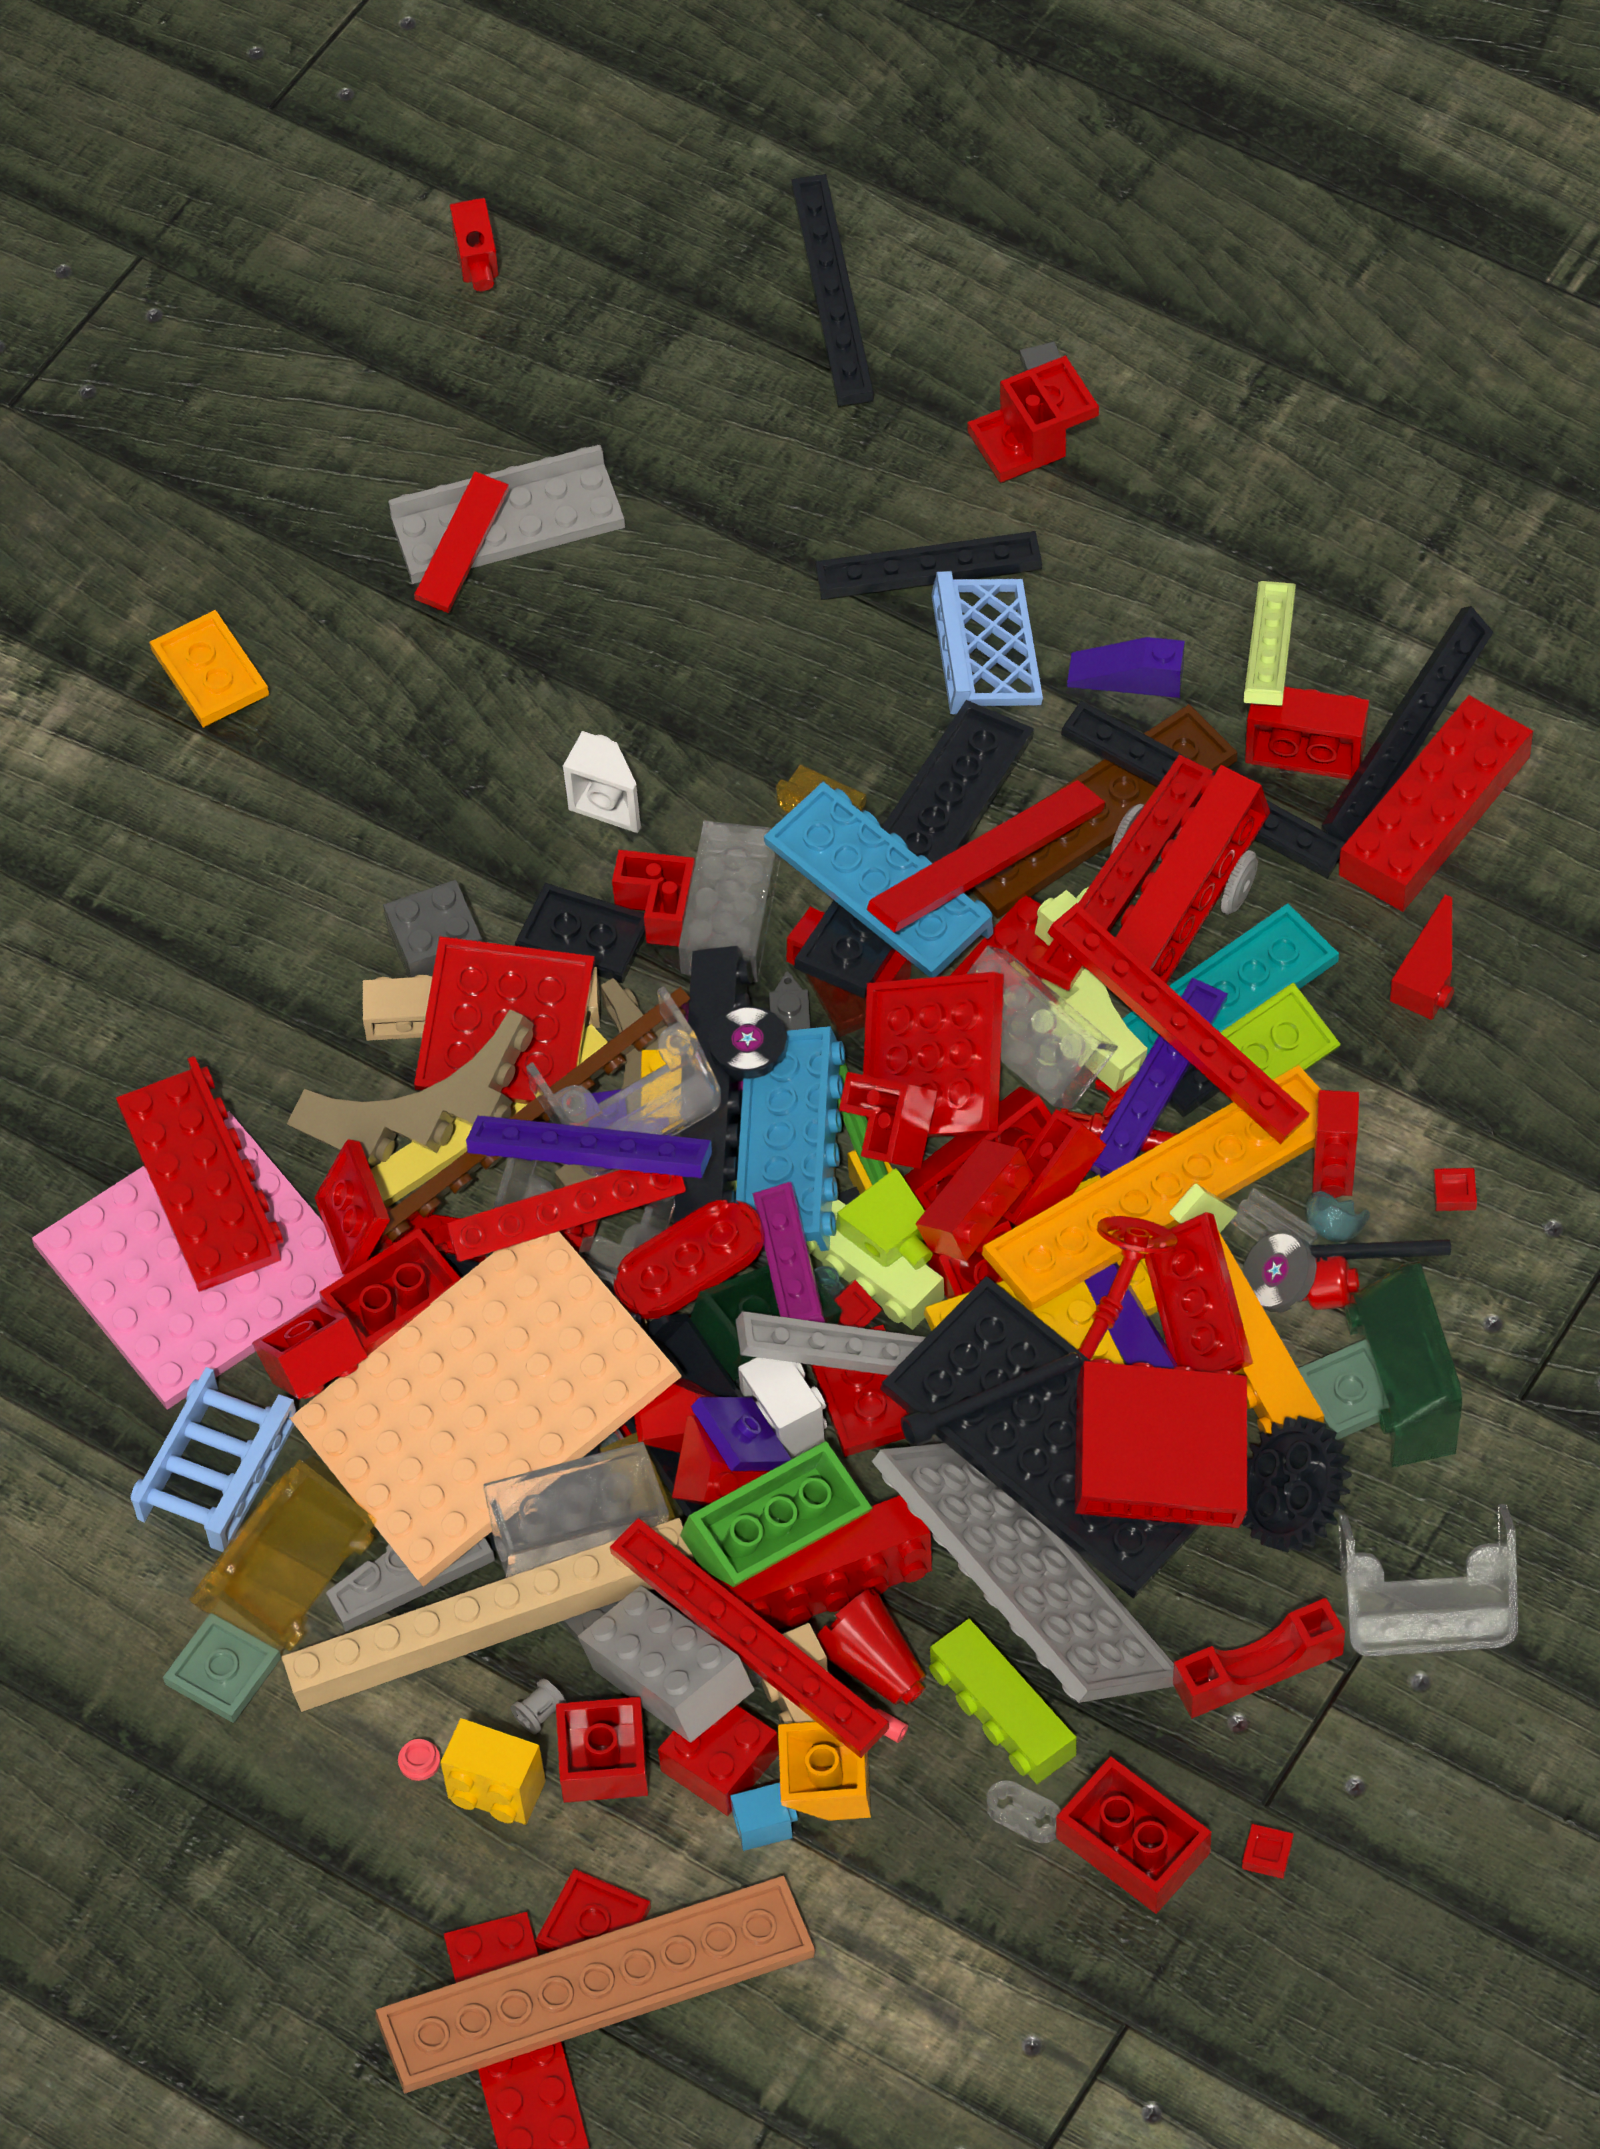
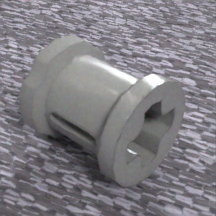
M543 1678L537 1682V1689L521 1703L515 1702L511 1705V1711L517 1721L528 1732L537 1734L541 1730L540 1725L556 1711V1704L566 1703V1700L555 1686Z

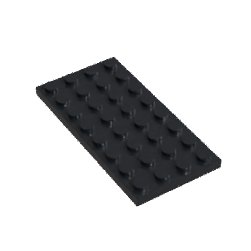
M986 1276L882 1382L880 1390L909 1414L915 1411L931 1414L1072 1352L1078 1353L1082 1360L1078 1368L937 1429L935 1435L1134 1599L1202 1525L1075 1514L1077 1378L1083 1362L1090 1360Z

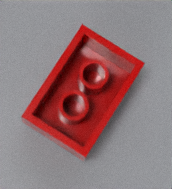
M1284 687L1282 706L1251 703L1247 718L1245 763L1351 780L1363 760L1366 746L1369 700L1352 695L1342 696L1323 693L1314 689L1304 690Z
M418 1228L321 1290L319 1295L322 1303L347 1316L368 1356L428 1308L430 1303L461 1278L420 1228Z
M1111 1756L1056 1816V1838L1155 1914L1161 1910L1207 1858L1211 1850L1212 1832Z

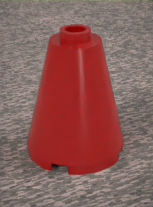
M873 1588L870 1591L868 1589L850 1601L835 1615L837 1619L832 1623L830 1629L825 1625L816 1635L827 1659L894 1705L902 1701L909 1705L926 1689L921 1684L926 1675L880 1595Z

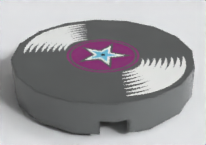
M1273 1232L1261 1238L1251 1249L1244 1263V1276L1263 1309L1269 1312H1285L1292 1309L1289 1306L1293 1305L1296 1301L1301 1302L1308 1295L1315 1281L1317 1264L1315 1256L1311 1254V1246L1306 1240L1290 1232Z

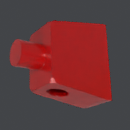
M485 198L450 204L453 238L463 282H472L473 289L476 291L489 290L494 286L493 278L498 276V266Z

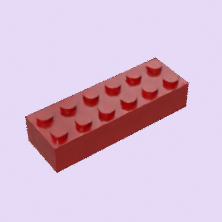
M1468 695L1340 850L1339 876L1404 912L1530 758L1533 730Z
M1220 765L1215 775L1210 774L1204 781L1200 800L1195 807H1189L1181 821V831L1175 840L1170 839L1165 845L1161 854V864L1155 873L1150 872L1145 878L1141 887L1142 895L1136 905L1131 904L1126 909L1121 920L1122 928L1115 937L1166 984L1226 887L1236 863L1249 849L1270 814L1262 785L1223 765Z
M900 1495L871 1506L872 1510L735 1587L730 1586L708 1572L706 1573L776 1630L786 1626L796 1627L806 1623L812 1616L826 1611L836 1612L841 1610L867 1589L870 1591L873 1588L880 1595L888 1587L904 1581L907 1583L915 1582L923 1578L928 1572L932 1571L931 1532L920 1518L909 1511L907 1502ZM682 1612V1615H683L684 1617H686L688 1620H690V1621L693 1622L695 1625H697L694 1621H692L688 1616H686V1615Z

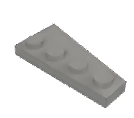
M484 1537L423 1587L393 1548L388 1545L385 1547L387 1551L373 1563L370 1561L365 1562L328 1590L326 1595L329 1604L346 1632L495 1561L491 1547Z

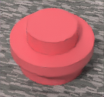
M424 1739L409 1741L402 1747L398 1755L400 1771L405 1777L415 1781H422L432 1777L438 1771L441 1762L437 1747Z

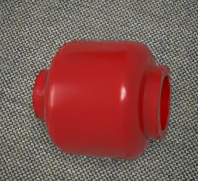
M1343 1256L1316 1258L1315 1281L1308 1295L1302 1301H1308L1314 1310L1347 1307L1351 1302L1352 1293L1359 1292L1357 1268L1350 1269L1346 1258Z

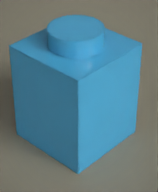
M780 1783L730 1795L732 1814L743 1851L792 1838L791 1822L798 1821L796 1810L781 1805Z

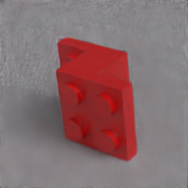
M1065 355L1000 381V410L967 422L969 435L1001 483L1066 457V429L1099 416V406Z

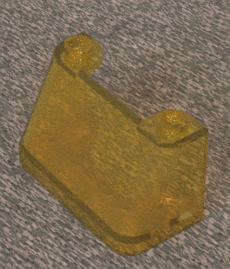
M299 1459L271 1486L197 1585L188 1600L207 1614L213 1613L279 1650V1652L284 1648L291 1651L305 1632L299 1628L303 1622V1616L344 1560L353 1552L361 1555L375 1537L370 1530L378 1520Z

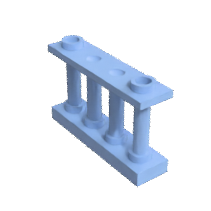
M206 1367L200 1379H195L191 1383L187 1392V1402L144 1479H139L135 1483L131 1493V1502L133 1503L137 1520L142 1522L146 1521L153 1506L203 1524L210 1548L225 1553L295 1426L290 1417L293 1418L296 1409L293 1399L278 1394L272 1407L268 1406L266 1409L218 1392L214 1371ZM211 1406L257 1423L260 1429L254 1440L250 1439L245 1442L199 1425L208 1407ZM193 1439L240 1457L241 1464L235 1474L231 1473L228 1476L185 1460L181 1456L189 1441ZM173 1472L221 1490L223 1497L217 1508L207 1509L165 1493L162 1490Z

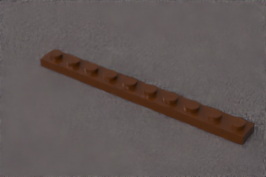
M680 986L509 1119L536 1122L544 1119L547 1123L551 1122L565 1110L563 1103L573 1095L577 1099L582 1098L583 1094H587L596 1086L593 1080L604 1071L610 1076L626 1063L627 1060L624 1058L626 1054L634 1048L641 1052L653 1043L657 1038L654 1034L664 1025L670 1029L678 1024L687 1015L684 1010L691 998ZM465 1152L387 1212L390 1221L377 1243L381 1245L388 1238L392 1243L400 1239L411 1229V1226L408 1224L419 1214L423 1218L431 1215L442 1205V1202L439 1200L450 1190L454 1194L459 1193L473 1181V1178L470 1176L480 1167H483L485 1170L490 1169L503 1157Z

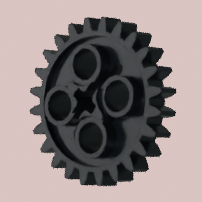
M1298 1416L1297 1420L1286 1417L1284 1425L1276 1422L1272 1423V1434L1263 1431L1260 1433L1261 1446L1250 1445L1254 1456L1252 1460L1247 1459V1517L1242 1525L1252 1529L1250 1536L1261 1540V1545L1287 1553L1290 1549L1301 1552L1303 1544L1310 1547L1315 1546V1535L1323 1538L1327 1537L1325 1527L1327 1523L1332 1525L1338 1524L1333 1513L1335 1510H1345L1346 1508L1339 1500L1341 1495L1350 1494V1489L1343 1487V1481L1350 1478L1352 1473L1342 1468L1350 1460V1456L1340 1453L1345 1443L1336 1440L1337 1432L1326 1428V1424Z

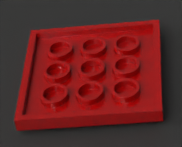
M439 936L414 1082L415 1090L422 1091L448 1078L472 1060L493 1037L508 1011L512 1010L525 1016L534 1024L532 1028L533 1037L528 1048L520 1052L514 1064L515 1074L512 1081L507 1087H503L500 1093L512 1100L513 1103L529 1104L579 1064L595 957ZM573 1096L563 1103L566 1110H571Z
M984 972L867 983L863 1075L936 1090L937 1095L928 1137L998 1133L1004 974Z

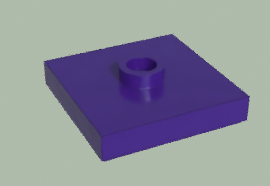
M699 1397L691 1406L694 1414L731 1471H771L791 1460L752 1397Z

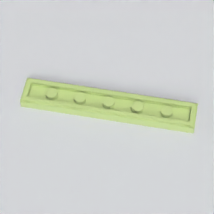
M1258 582L1244 703L1281 706L1283 704L1296 584Z

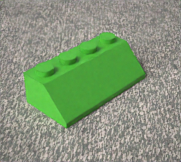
M824 1441L689 1515L680 1537L704 1571L735 1587L872 1510V1507L827 1441Z

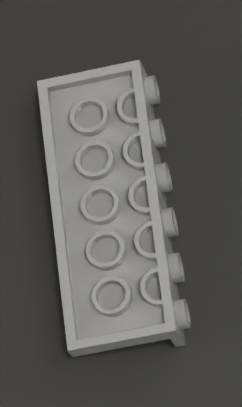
M601 446L584 447L573 452L554 457H545L539 461L520 466H511L501 471L485 474L509 484V491L471 568L625 528L624 516L604 464ZM471 478L447 485H439L435 488L413 494H405L388 501L391 522L412 584L421 582Z

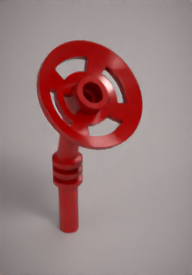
M1126 1216L1106 1217L1098 1222L1097 1232L1111 1244L1122 1248L1121 1254L1124 1258L1107 1296L1101 1297L1100 1304L1097 1305L1096 1311L1093 1312V1323L1078 1349L1090 1361L1107 1329L1114 1327V1321L1119 1318V1314L1123 1310L1121 1303L1140 1259H1144L1145 1254L1164 1253L1176 1248L1178 1238L1166 1227L1148 1220ZM1113 1230H1118V1231L1113 1232L1112 1235H1110V1234L1108 1233V1232L1113 1231ZM1151 1235V1236L1155 1237L1156 1239H1153V1240H1152V1239L1149 1238V1236Z

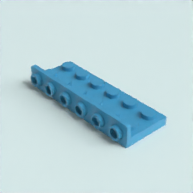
M824 781L764 835L765 845L929 977H936L980 935L988 939L993 934L992 913L989 908L979 900L974 902L964 893L895 933L867 910L870 899L932 863L923 855L917 857L908 849L906 843L899 835L887 833L880 827L879 822L870 812L866 810L861 812L852 805L850 798L845 792L838 788L832 789Z
M831 1026L786 1031L788 1047L781 1063L779 1061L773 1067V1071L765 1076L751 1079L743 1078L736 1200L750 1205L756 1211L752 1193L791 1181L795 1189L806 1241H816L821 1251H829L830 1236H835L836 1220L832 1212V1201H837L838 1186L833 1176L834 1167H838L840 1163V1153L838 1145L835 1143L836 1133L841 1132L842 1128L841 1114L837 1108V1101L842 1097L843 1092L839 1065H844L845 1063L843 1042L837 1041Z

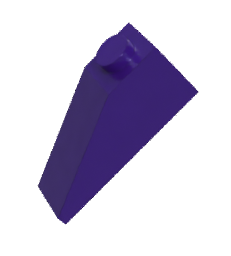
M1145 637L1072 652L1067 687L1180 698L1184 670L1185 641Z

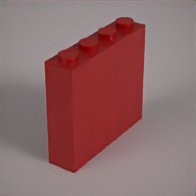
M1107 1359L1084 1361L1077 1378L1075 1514L1239 1528L1247 1512V1376L1235 1375L1228 1370H1217L1214 1372L1194 1371V1369L1186 1366L1168 1369L1157 1368L1149 1363L1142 1362L1125 1365L1114 1364Z

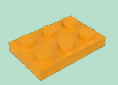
M216 610L150 641L153 654L202 727L269 695L268 686Z

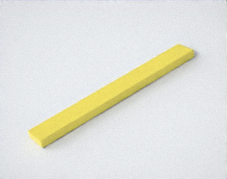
M592 1024L584 1028L579 1064L608 1043ZM512 1102L510 1118L527 1104ZM454 1118L451 1137L444 1146H440L437 1153L411 1142L391 1155L386 1162H381L371 1168L385 1207L388 1208L433 1178L467 1152L466 1139L472 1126Z

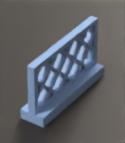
M952 571L937 572L931 597L950 714H957L966 700L980 706L1041 705L1043 696L1023 579L953 580ZM959 592H972L980 600L972 607L960 598ZM998 592H1015L1016 600L1008 606L996 598L995 595ZM987 603L1002 613L994 621L979 612ZM971 618L986 628L978 636L971 633L964 626ZM1007 618L1021 628L1015 636L1000 627ZM991 633L1006 642L999 651L984 642ZM976 648L991 658L983 666L969 657V654ZM1012 648L1026 657V660L1020 666L1005 657ZM996 663L1011 672L1004 681L989 672ZM982 678L996 689L992 693H975L974 684ZM1019 678L1031 687V693H1019L1010 685Z

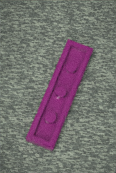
M791 1181L752 1193L756 1212L764 1228V1247L780 1317L825 1323L796 1193Z

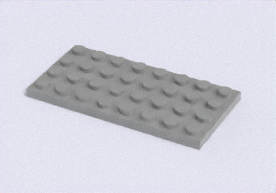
M947 1444L882 1449L878 1452L872 1463L882 1473L885 1483L894 1488L907 1502L909 1511L926 1524L932 1531L934 1540L950 1552L958 1562L959 1569L966 1576L974 1580L984 1592L987 1602L998 1608L1010 1622L1012 1631L1028 1643L1036 1653L1037 1660L1044 1667L1050 1669L1062 1683V1688L1068 1696L1080 1703L1174 1687V1663L1081 1556Z

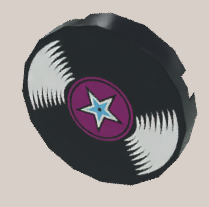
M743 1006L731 1009L717 1018L710 1028L708 1046L712 1061L717 1067L719 1065L725 1069L726 1074L736 1078L751 1079L765 1076L773 1071V1067L779 1061L780 1063L786 1057L788 1038L784 1023L775 1013L762 1007Z

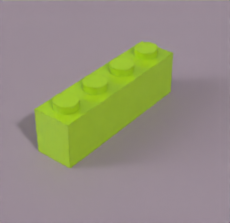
M970 1618L930 1646L931 1665H929V1669L933 1677L942 1686L948 1684L956 1693L955 1697L961 1709L969 1716L974 1714L981 1721L985 1735L995 1746L1001 1744L1010 1754L1009 1760L1020 1775L1025 1776L1028 1774L1036 1784H1039L1076 1756V1736Z

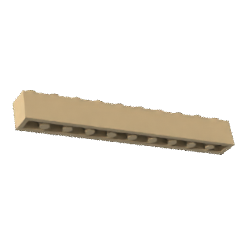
M680 1518L651 1527L695 1563L692 1553L680 1537L683 1529ZM614 1540L284 1655L282 1660L293 1694L301 1712L623 1600L640 1585L648 1591L653 1588L611 1554L610 1546L616 1541Z

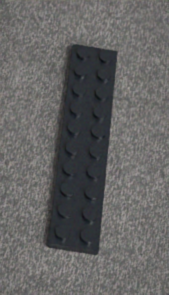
M966 700L891 812L882 829L889 834L896 833L899 835L912 853L917 857L919 855L925 856L932 864L959 849L965 844L1033 739L1034 728ZM833 900L796 956L794 968L861 998H865L867 995V983H875L894 954L895 949Z

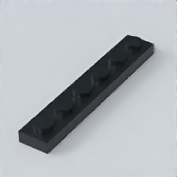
M1036 531L820 560L815 561L822 600L934 584L937 572L952 571L953 580L1039 570L1042 569V559Z

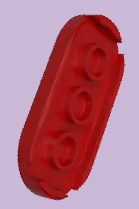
M716 1200L705 1204L638 1246L622 1259L617 1268L619 1272L616 1280L614 1278V1290L619 1302L627 1311L639 1314L644 1319L661 1318L664 1315H670L755 1260L763 1247L765 1236L758 1214L750 1205L744 1202L728 1203L727 1200Z

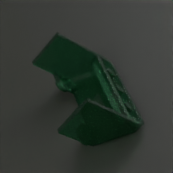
M1419 1261L1401 1264L1351 1295L1350 1304L1345 1305L1350 1335L1365 1334L1385 1396L1384 1409L1378 1411V1416L1383 1434L1390 1433L1392 1439L1390 1456L1392 1468L1456 1454L1462 1410L1460 1382L1422 1266Z

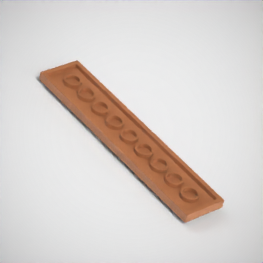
M783 1875L376 2009V2019L405 2094L813 1958L815 1948Z

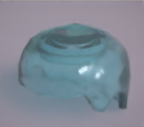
M1324 1191L1313 1192L1307 1199L1305 1206V1215L1310 1226L1319 1235L1333 1242L1353 1240L1370 1219V1212L1368 1210H1364L1359 1215L1355 1214L1354 1201L1348 1200L1339 1203L1338 1200Z

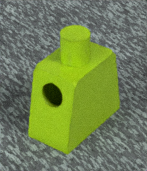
M896 1168L837 1212L836 1229L838 1232L884 1267L890 1266L903 1256L917 1270L923 1267L933 1256L932 1251L922 1242L924 1239L915 1224L925 1210Z

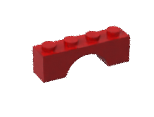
M1323 1598L1288 1613L1276 1629L1250 1645L1227 1651L1218 1650L1210 1646L1175 1661L1173 1685L1191 1719L1343 1655L1345 1630L1327 1598Z

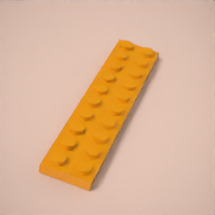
M1297 1065L1276 1077L1273 1081L1309 1112L1310 1115L1306 1122L1282 1144L1277 1142L1233 1102L983 1246L982 1256L1031 1312L1124 1258L1121 1254L1122 1248L1111 1244L1097 1232V1225L1101 1219L1112 1216L1134 1217L1171 1229L1180 1223L1169 1214L1170 1211L1194 1184L1197 1183L1224 1200L1313 1148L1317 1123L1318 1092L1321 1089ZM1113 1230V1231H1110V1232H1108V1233H1109L1110 1235H1112L1113 1232L1118 1231V1230Z

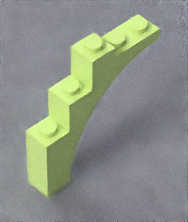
M1089 887L1085 888L1077 898L1065 890L1055 899L1048 898L1039 907L1035 934L1047 945H1050L1054 939L1047 933L1050 926L1073 905L1078 904ZM1086 967L1070 991L1042 978L1041 984L1059 998L1050 1010L1049 1015L1051 1018L1047 1033L1114 1092L1133 1079L1146 1058L1148 1048L1128 1029L1113 1006L1106 986Z

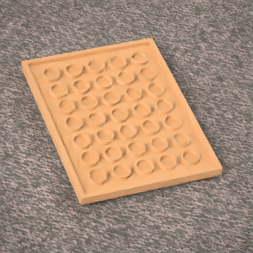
M558 1231L493 1252L430 1303L428 1308L368 1355V1358L358 1363L359 1367L357 1370L335 1380L298 1410L293 1418L290 1417V1420L424 1587L682 1376Z

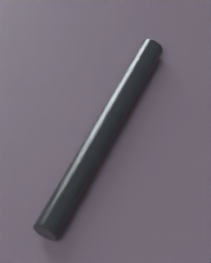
M1450 1239L1310 1245L1311 1254L1315 1258L1343 1256L1346 1260L1445 1256L1451 1254Z

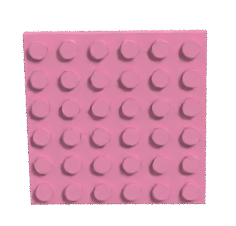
M230 1111L227 1112L229 1119L224 1120L227 1130L235 1128L242 1146V1150L237 1151L241 1160L248 1158L256 1181L251 1182L254 1191L262 1189L267 1200L270 1212L265 1213L269 1223L276 1221L284 1241V1243L278 1245L281 1261L198 1292L144 1166L32 1237L34 1247L167 1410L187 1397L191 1383L195 1379H200L206 1367L213 1369L215 1378L256 1351L252 1345L253 1341L321 1302L319 1292L343 1277L323 1221Z

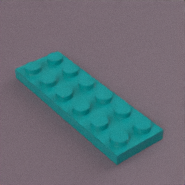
M1287 903L1169 985V987L1181 997L1193 977L1228 993L1227 1001L1212 1025L1219 1032H1222L1294 982L1298 989L1305 986L1339 961V952ZM1132 1011L1122 1020L1128 1029L1148 1048L1147 1057L1159 1034Z

